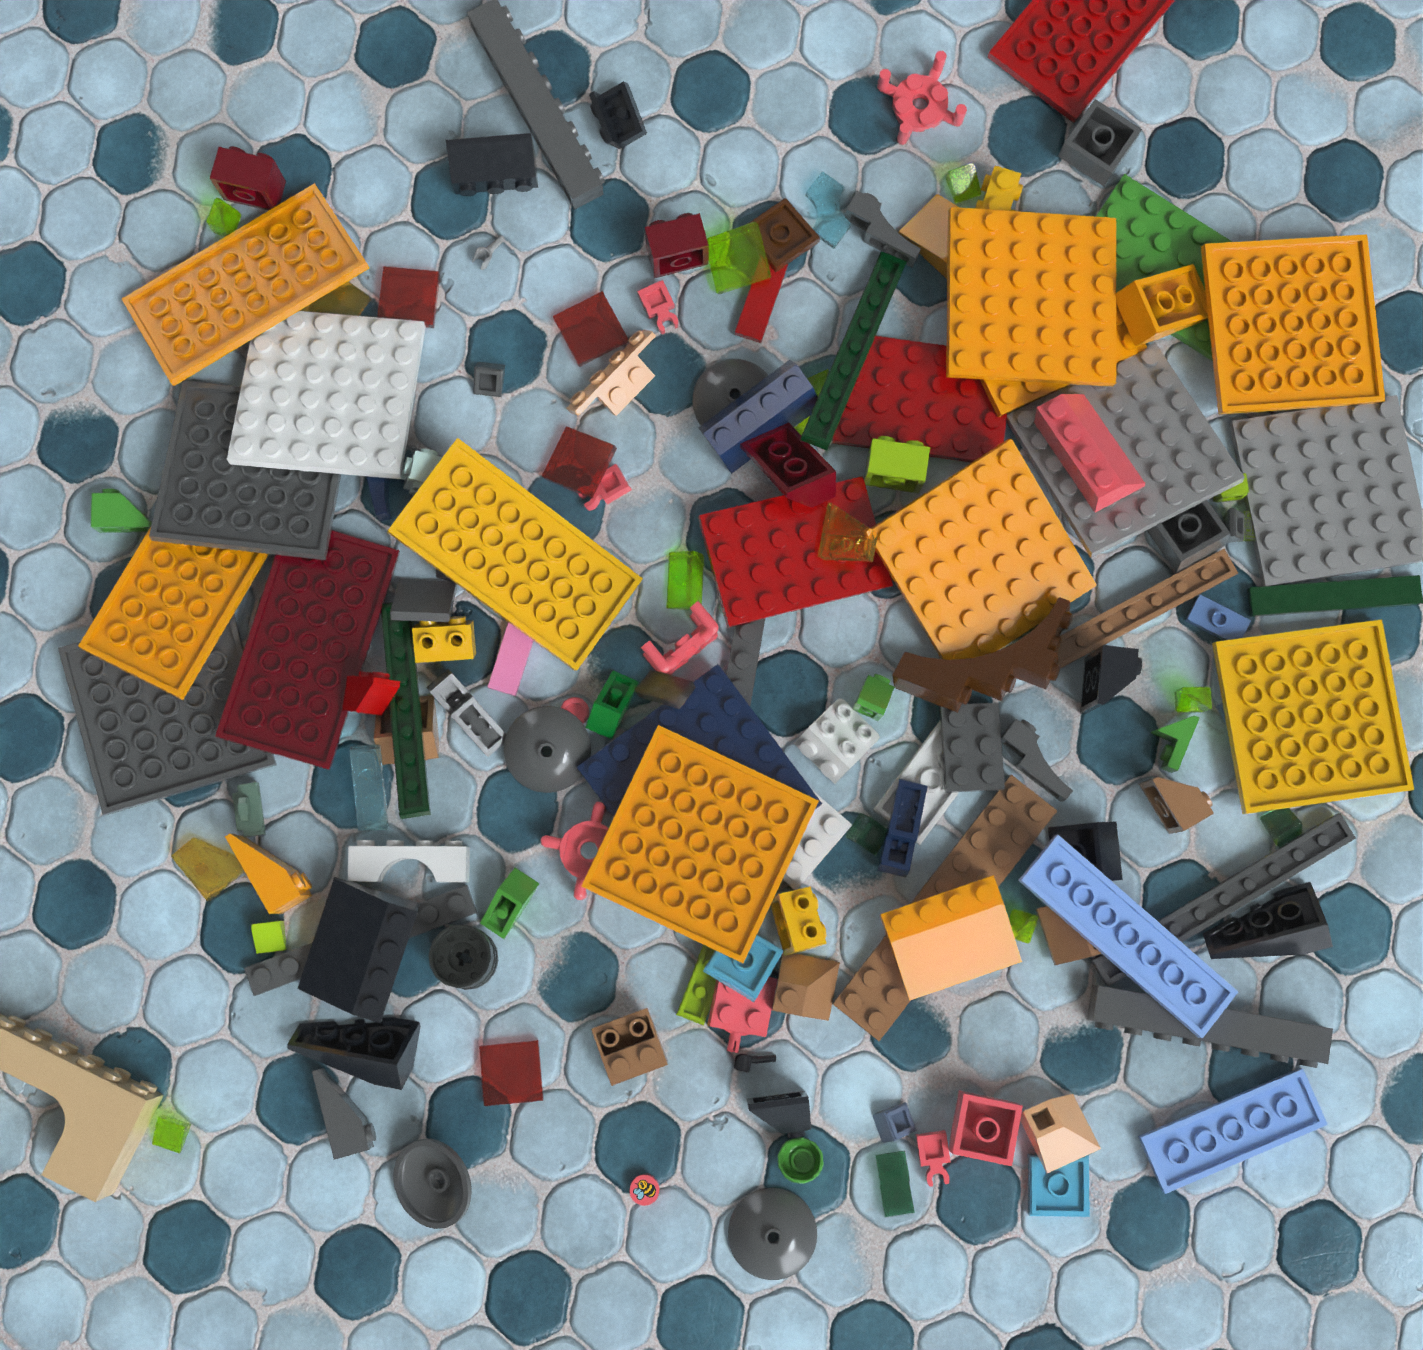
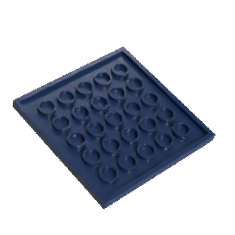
M719 664L715 665L577 767L614 817L657 726L660 725L818 800L819 802L815 809L822 805V802Z

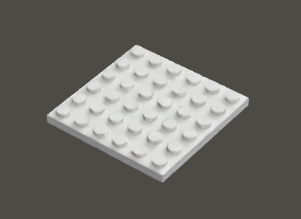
M298 311L251 339L227 456L229 464L401 479L426 329L424 321Z

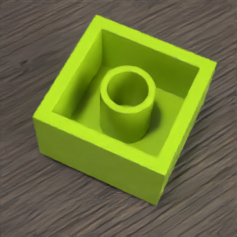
M879 436L878 439L873 438L867 454L864 474L865 485L919 494L926 480L930 447L923 446L922 442L913 440L906 443L895 442L894 438L888 436Z

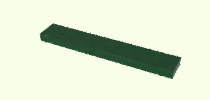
M1420 575L1250 587L1247 589L1250 617L1423 604Z

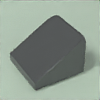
M477 362L474 368L473 394L502 397L505 365Z
M1230 508L1223 515V523L1231 533L1227 543L1243 542L1245 515L1235 508Z

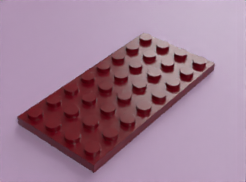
M331 530L326 560L284 555L275 556L215 737L326 770L331 769L349 711L342 710L347 676H358L359 671L363 670L381 609L400 555L399 550Z

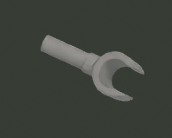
M499 235L486 248H477L472 258V263L475 259H481L484 262L480 269H486L492 258V253L505 238Z

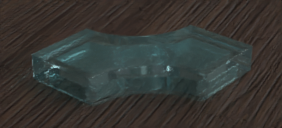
M822 171L807 190L806 197L813 203L817 213V220L813 230L819 235L820 240L835 249L850 229L851 223L844 217L840 208V197L845 187Z

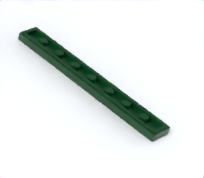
M880 252L802 433L801 441L826 451L828 450L907 261L885 252Z
M391 602L383 604L381 617L386 673L390 674L389 680L400 681V687L390 701L389 706L399 816L401 819L431 815L417 665L415 663L413 624L412 621L391 620L390 611L393 603Z

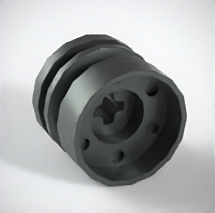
M463 924L450 926L441 931L433 940L429 951L430 968L435 977L445 985L464 990L476 989L486 984L495 974L499 961L498 950L492 938L481 930ZM469 953V956L473 958L472 962L463 965L464 960L460 958L461 954Z

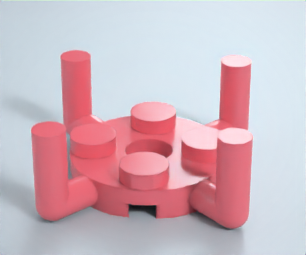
M944 51L936 53L928 76L916 73L911 74L898 87L889 83L891 72L888 69L880 71L877 89L893 97L892 108L900 124L897 142L900 145L907 143L912 131L923 132L925 129L935 128L942 121L956 127L961 126L967 107L964 104H959L956 106L954 113L947 110L948 91L946 87L938 82L947 57ZM922 98L927 102L928 106L924 109H917L913 105V100Z
M699 601L690 607L693 613L689 616L697 625V628L690 634L692 638L689 634H686L674 644L676 646L675 652L671 649L662 656L651 641H648L641 647L645 652L643 653L644 658L662 679L669 678L676 670L686 664L688 659L693 655H697L708 644L716 640L718 636V624Z
M602 802L594 804L590 821L574 825L564 834L563 838L544 835L540 840L542 846L559 850L564 867L569 873L577 877L574 889V897L577 900H584L587 897V889L581 887L594 860V858L585 859L581 854V848L585 843L593 842L599 850L609 829L602 824L603 815L606 812V806Z

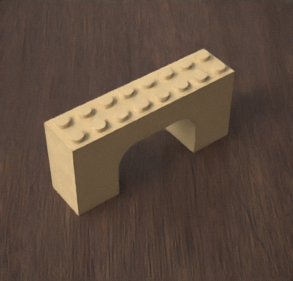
M0 1014V1070L53 1096L59 1102L64 1112L65 1125L63 1133L41 1175L94 1202L114 1194L164 1095L157 1092L158 1087L150 1082L141 1080L139 1083L131 1079V1073L124 1069L115 1067L113 1070L105 1066V1061L95 1055L88 1054V1056H84L78 1053L79 1048L71 1043L62 1041L60 1044L52 1040L53 1035L45 1030L36 1028L34 1031L26 1027V1021L19 1017L10 1015L8 1018Z

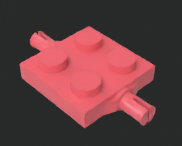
M768 977L754 1002L716 980L707 1025L730 1033L726 1051L739 1053L741 1036L756 1035L766 1037L777 978Z

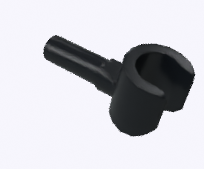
M740 1053L735 1057L734 1069L750 1072L751 1063L776 1062V1055L752 1056Z

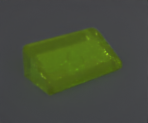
M696 551L669 552L667 609L690 610V607L697 601L702 604L704 555Z

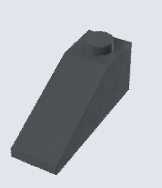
M324 1067L312 1071L334 1160L367 1151L374 1147L373 1141H376V1132L373 1124H368L364 1113Z

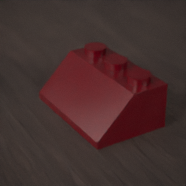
M790 423L740 443V448L786 498L812 508L836 497V470L809 443L800 440L802 435Z

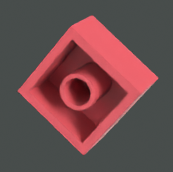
M959 1090L948 1146L949 1151L955 1155L1012 1166L1023 1106L1017 1102Z

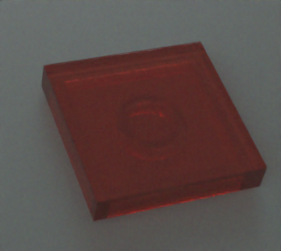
M383 266L377 318L424 321L426 328H434L440 272Z
M603 291L553 316L554 322L579 367L628 343L629 339Z
M566 426L542 477L549 482L593 498L617 448L611 443Z
M539 1040L479 1046L484 1106L544 1100Z

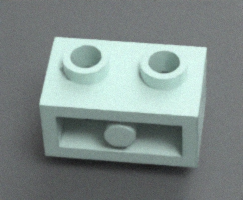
M422 448L421 451L415 450L411 458H406V462L403 464L401 479L405 480L403 488L408 489L409 494L415 495L442 459V457L437 456L438 452Z

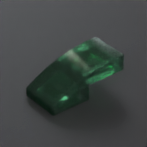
M905 1151L875 1155L884 1218L914 1214Z

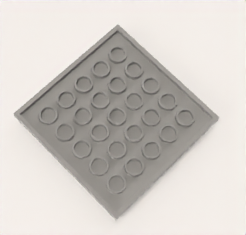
M1155 342L1148 345L1144 351L1116 363V384L1113 387L1071 384L1007 415V424L1090 558L1200 504L1206 499L1208 500L1242 483L1245 478ZM1060 394H1084L1146 483L1145 486L1095 513L1035 425L1036 407Z
M1397 395L1385 397V402L1311 408L1235 420L1229 423L1237 466L1242 474L1246 473L1249 493L1244 497L1247 512H1250L1247 513L1248 517H1251L1248 518L1249 523L1250 519H1252L1251 534L1255 535L1252 536V538H1255L1252 540L1262 587L1423 562V512Z

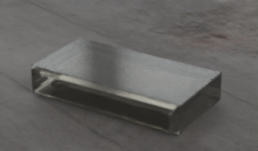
M650 670L634 691L640 698L680 709L696 687L691 680Z

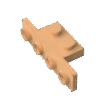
M644 329L635 332L629 338V344L623 350H619L609 359L610 364L603 371L599 370L590 378V384L584 390H580L570 399L571 404L566 409L578 416L597 397L613 415L617 416L655 377L651 370L637 356L656 337L653 331Z

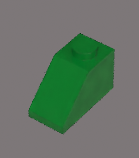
M612 671L593 704L585 728L612 739L624 718L639 681Z

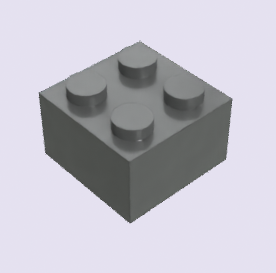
M1095 99L1064 142L1058 157L1105 186L1135 143L1142 129Z
M1207 499L1147 530L1176 573L1224 547L1231 534Z

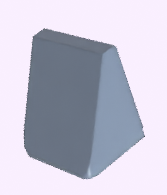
M906 1102L873 1114L879 1136L884 1143L896 1141L917 1131Z

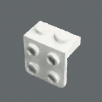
M839 698L806 729L794 745L826 777L836 784L879 740L880 736L845 700Z

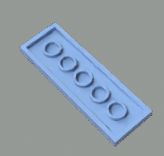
M1298 1068L1138 1137L1162 1193L1167 1194L1328 1124L1304 1069Z

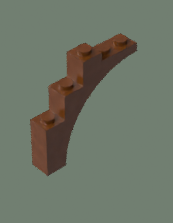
M1059 597L1050 613L1033 631L1016 643L993 653L974 658L947 660L927 658L904 652L892 675L894 687L957 713L962 704L966 705L968 703L972 690L1002 701L1006 692H1012L1016 678L1046 690L1051 680L1056 681L1061 669V665L1058 664L1057 651L1062 640L1060 634L1063 629L1067 630L1073 618V613H1070V601Z

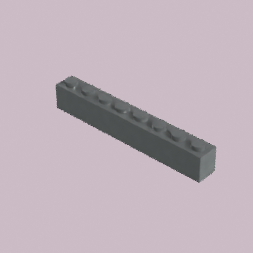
M490 0L467 12L472 30L574 210L604 195L602 184L605 183L601 171L598 167L593 169L590 163L592 157L585 144L580 146L576 139L579 136L576 127L572 121L567 122L563 116L565 109L558 97L554 99L551 95L552 86L545 74L541 76L538 72L539 64L534 53L526 51L524 47L526 41L520 29L515 30L511 24L513 18L507 6L502 7L498 0Z
M1093 984L1087 1020L1096 1021V1028L1113 1030V1025L1125 1027L1124 1033L1142 1036V1031L1145 1030L1154 1032L1153 1038L1171 1041L1172 1036L1183 1037V1044L1200 1047L1201 1041L1212 1043L1211 1049L1229 1052L1230 1046L1241 1048L1240 1054L1259 1057V1052L1270 1053V1060L1288 1063L1289 1057L1299 1059V1065L1317 1068L1318 1062L1329 1063L1333 1028L1225 1009L1203 1038H1198L1150 995Z

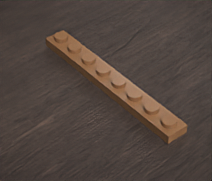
M1225 549L1212 554L1060 636L1062 637L1061 644L1057 651L1058 664L1063 668L1102 645H1106L1238 574Z

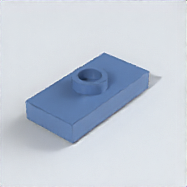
M1200 594L1196 597L1185 619L1186 622L1223 641L1243 638L1251 620Z

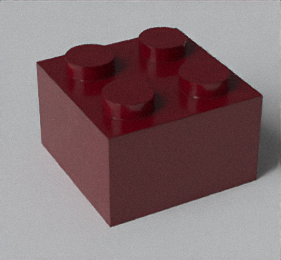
M230 146L229 149L218 147L210 180L223 200L268 211L280 204L286 180L271 156L264 153L249 154L234 146Z
M684 213L674 220L667 222L665 220H657L645 227L646 249L654 278L709 264V244L700 213L694 215L692 213Z

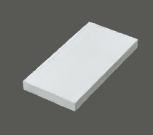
M940 721L873 809V811L889 822L899 779L928 786L916 841L918 845L923 842L959 793H945Z

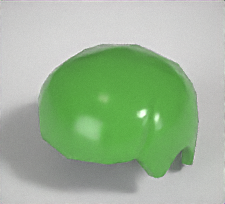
M797 1137L786 1141L777 1155L778 1168L783 1176L797 1184H805L816 1179L824 1165L823 1153L818 1145L804 1137Z

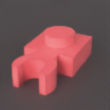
M663 280L637 291L648 318L651 319L657 316V328L661 334H665L663 326L665 321H671L675 329L678 328L677 316L669 312V310L675 308V304Z
M614 464L592 478L595 483L593 487H583L577 493L582 499L591 495L590 501L584 504L585 508L591 511L599 505L600 500L604 499L607 504H610L632 489L620 467Z
M946 1131L915 1134L921 1167L929 1166L925 1175L928 1185L930 1187L933 1186L932 1177L937 1173L943 1175L944 1184H949V1175L942 1166V1163L951 1162Z

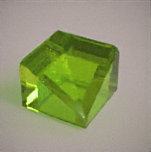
M216 197L206 222L213 233L225 237L237 230L241 213L222 199Z
M1182 687L1175 691V710L1178 713L1206 712L1212 708L1211 688Z
M1013 909L1009 921L1016 941L1029 944L1038 921V916Z

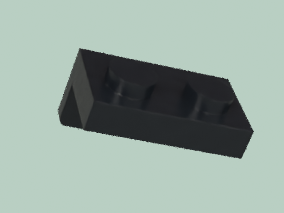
M623 81L601 95L595 91L589 94L592 104H590L591 111L599 120L601 125L600 135L606 144L621 149L647 134L628 83Z

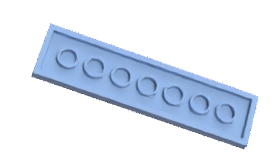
M1055 835L1018 880L1198 1038H1203L1237 995L1238 991L1059 835Z

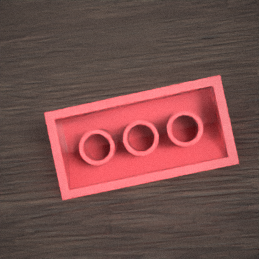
M1060 394L1036 407L1035 425L1095 513L1145 486L1146 483L1084 394Z

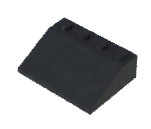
M334 877L297 989L349 1014L381 1023L420 903Z

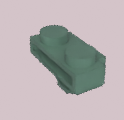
M253 782L237 785L238 792L232 793L237 831H243V837L245 838L266 835L259 783Z

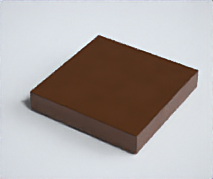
M786 198L741 229V233L775 272L820 242L819 235Z

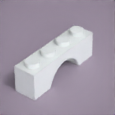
M357 840V846H348L347 881L382 882L385 874L394 864L406 859H416L428 866L436 882H469L470 847L462 846L463 841H445V846H433V841H416L415 846H404V841L388 840L386 841V846H375V841Z

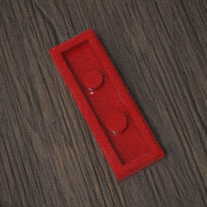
M761 256L735 330V335L762 343L788 264L775 272L763 256Z

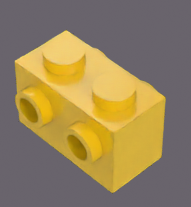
M994 166L991 175L985 174L981 191H985L983 201L977 200L975 209L1015 211L1011 209L1013 200L1019 201L1023 185L1019 184L1022 173Z
M465 616L450 617L449 622L419 621V624H415L412 628L415 663L474 659L476 655L473 620H466ZM455 635H459L462 640L457 639Z
M811 886L780 893L774 897L770 906L782 950H784V956L827 944L825 939L826 928L820 922L817 911L818 900L816 895L812 893Z

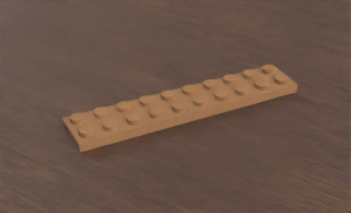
M1012 774L1009 775L1005 781V789L998 790L911 903L993 875L999 887L1057 810ZM886 935L832 1003L878 1041L881 1040L910 1002Z

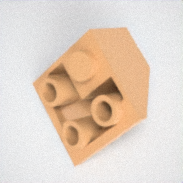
M1073 1094L1049 1099L1023 1111L1020 1121L1046 1174L1101 1149Z

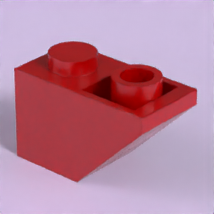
M359 671L358 676H347L342 710L369 715H382L399 689L400 681L389 680L390 674L381 672Z

